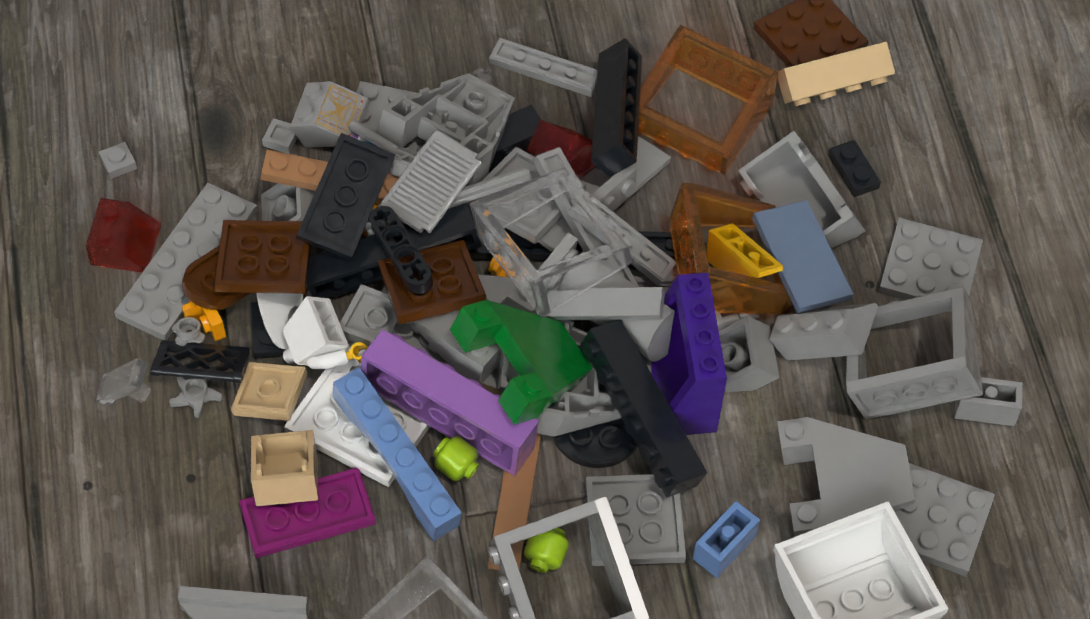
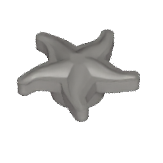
M177 377L181 393L176 398H171L169 403L171 407L190 405L194 409V416L199 418L203 411L204 403L213 400L221 402L223 397L221 393L208 388V382L211 379L190 378L184 380L183 377Z

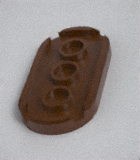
M220 245L192 262L185 269L182 279V289L186 297L194 304L211 310L228 308L250 294L215 292V276Z

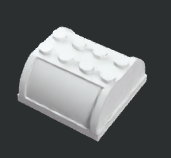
M889 501L774 545L773 551L775 553L779 583L783 596L795 619H941L948 611L945 601Z

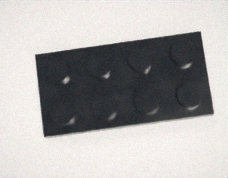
M341 133L299 228L296 239L352 260L368 223L369 215L376 204L396 154Z

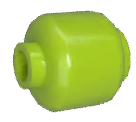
M454 436L451 439L446 437L433 453V457L436 458L434 465L436 469L455 482L460 481L464 477L470 479L480 466L476 462L479 453L476 448L459 436Z
M556 528L528 538L524 548V556L530 561L529 566L541 573H547L548 570L560 568L569 549V541L565 537L566 533L562 529Z

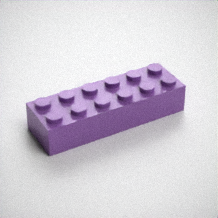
M382 329L363 353L361 370L380 397L449 438L454 436L461 437L478 450L479 456L511 475L516 476L533 452L539 424L537 419H531L514 425L498 402L501 395L492 394L484 389L476 380L467 379L458 374L452 366L445 363L441 364L434 360L425 350L416 349L407 344L401 336L395 333L390 334Z

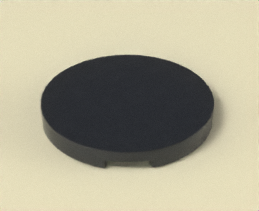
M622 418L553 436L555 444L563 455L576 464L590 468H607L617 465L629 458L638 447L633 437L628 434Z

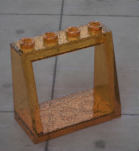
M680 25L640 89L638 134H643L655 140L658 144L667 146L679 152L682 156L705 165L709 170L725 175L773 106L778 72ZM675 69L746 103L723 144L648 107Z
M682 183L669 217L678 275L708 272L715 313L780 315L788 313L792 301L778 272L773 273L774 283L710 267L701 227L725 226L733 223L737 227L756 228L752 220L753 214L776 208V206L694 183Z

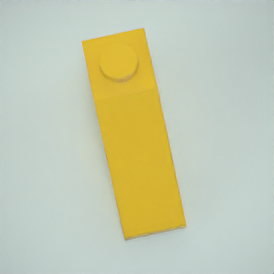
M733 223L709 230L706 260L722 274L760 278L783 271V265Z

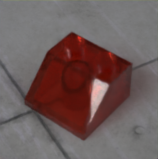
M540 119L527 151L537 156L560 147L575 175L582 177L596 168L591 160L593 144L591 139L572 129Z
M100 198L86 242L90 265L142 273L152 259L161 229V222L130 202Z

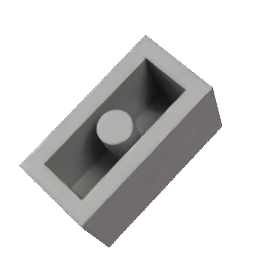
M981 377L983 395L955 401L954 419L1015 426L1022 409L1023 382Z

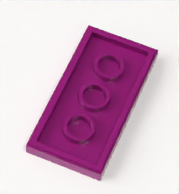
M358 468L318 478V500L256 506L254 496L239 500L255 559L376 525V519Z

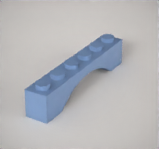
M357 368L334 381V400L348 420L367 437L384 459L406 495L417 519L433 542L460 525L462 512L362 370Z

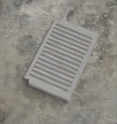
M436 129L378 207H391L401 222L419 233H422L424 229L431 233L481 166L482 162L477 160V153Z

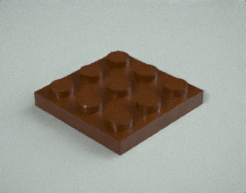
M794 0L755 21L753 28L787 67L867 47L869 43L867 38L831 0Z
M223 220L215 276V292L306 294L311 244L296 239L302 221Z
M464 240L419 251L429 266L433 278L432 288L423 294H414L407 289L389 258L378 261L379 270L399 325L461 310L463 306L487 300L486 293ZM407 255L399 261L401 263H409L413 261L414 257ZM417 271L414 272V278L420 281L421 279L418 276Z

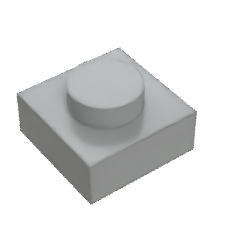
M273 118L262 139L263 146L290 154L298 138L290 127L291 123Z
M125 142L99 151L100 159L110 179L137 169L136 162Z

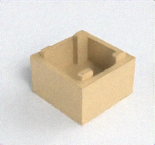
M313 430L251 436V484L256 506L318 500V454Z

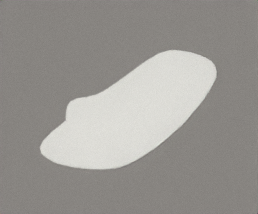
M256 293L259 310L272 342L281 349H287L289 346L283 334V328L288 322L289 311L294 306H300L302 303L303 294Z

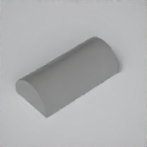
M584 251L568 265L558 285V288L638 287ZM665 304L662 319L621 320L639 353L650 361H658L668 354L675 311ZM616 320L591 321L597 324L598 326H601Z

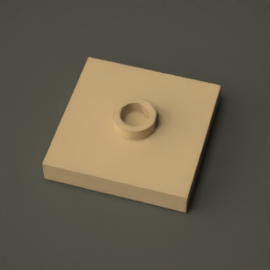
M249 362L244 379L240 384L231 407L233 416L290 421L308 374L306 368L302 366Z

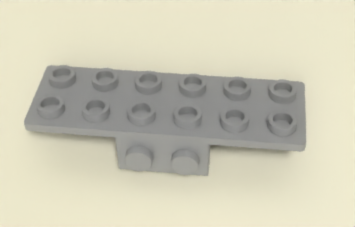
M638 136L637 162L608 177L601 169H597L591 161L575 175L578 180L586 184V191L610 210L614 211L667 166L671 161V157ZM562 216L538 243L553 252L568 232L573 236L575 235L564 216Z

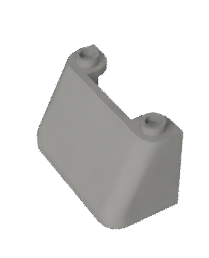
M795 131L738 170L744 179L740 182L749 196L755 194L766 210L807 200L831 249L857 238L866 231Z

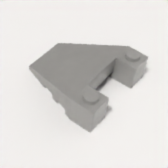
M468 73L441 82L439 88L430 90L426 87L420 89L418 95L409 97L405 94L397 97L382 109L378 134L395 145L404 147L415 137H419L427 142L436 129L478 154L477 160H480L482 164L467 183L469 186L478 183L488 175L514 105L515 97Z
M478 274L487 300L533 314H542L546 293L521 278ZM460 310L408 323L417 334L421 333L429 342L428 347L434 353L438 352L447 364L452 366L463 377L474 379L482 384L493 372L500 350L499 347L490 345L465 353L449 330Z
M557 320L564 325L583 352L581 342L587 333L573 327L574 322ZM641 355L649 371L651 372V361L643 355ZM593 367L590 373L574 387L568 389L559 400L552 403L543 414L535 419L539 421L537 434L555 437L622 417L618 410L613 407L611 398L604 385L599 382Z
M809 417L777 421L784 465L814 461L820 493L819 500L790 503L795 537L889 501L894 512L915 503L906 445Z

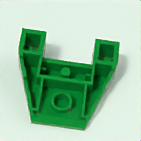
M490 300L463 306L449 329L465 353L498 344L517 371L519 376L511 379L498 400L514 425L538 418L544 413L546 408L559 400L568 389L574 387L593 369L560 321Z

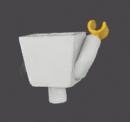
M307 296L300 306H294L289 311L288 322L283 328V334L289 346L283 352V358L292 366L297 364L309 366L311 369H330L348 364V360L351 359L362 363V355L358 356L362 349L368 348L364 343L356 342L351 346L350 351L345 352L349 345L329 298Z

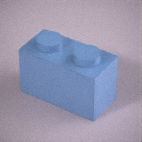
M735 501L696 542L693 560L718 578L756 538L760 519Z

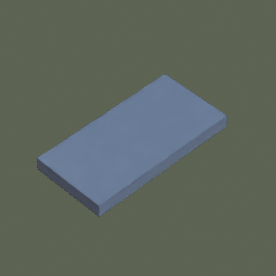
M807 200L753 214L752 220L768 253L783 265V271L778 272L797 314L852 299L853 292Z

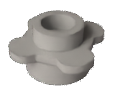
M185 317L175 323L172 330L177 335L175 339L176 344L184 346L191 342H203L205 335L201 333L202 325L200 321L192 317Z

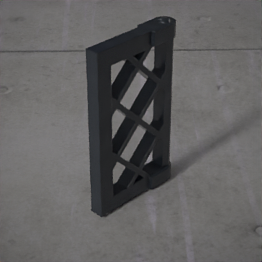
M161 340L150 372L152 376L164 375L242 383L250 356V347L192 342L180 346L175 341ZM198 354H205L206 356L200 357ZM188 356L194 360L184 365L178 361ZM227 356H229V357H237V358L231 360V359H229ZM216 359H219L223 362L222 364L215 367H212L209 364V362L214 361ZM171 363L175 367H168L166 365ZM201 366V367H203L204 369H194V368H197V367ZM231 368L234 372H227L225 370Z

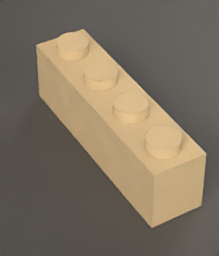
M886 41L777 71L776 74L784 103L794 102L795 107L811 103L810 97L819 95L820 99L823 100L837 96L836 90L845 88L846 93L862 89L861 84L869 81L871 86L888 82L887 77L895 74Z

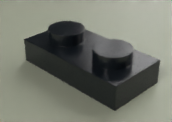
M855 140L829 149L828 155L854 197L880 188L881 181Z
M251 302L254 358L283 357L284 349L279 348L272 342L265 328L258 302Z

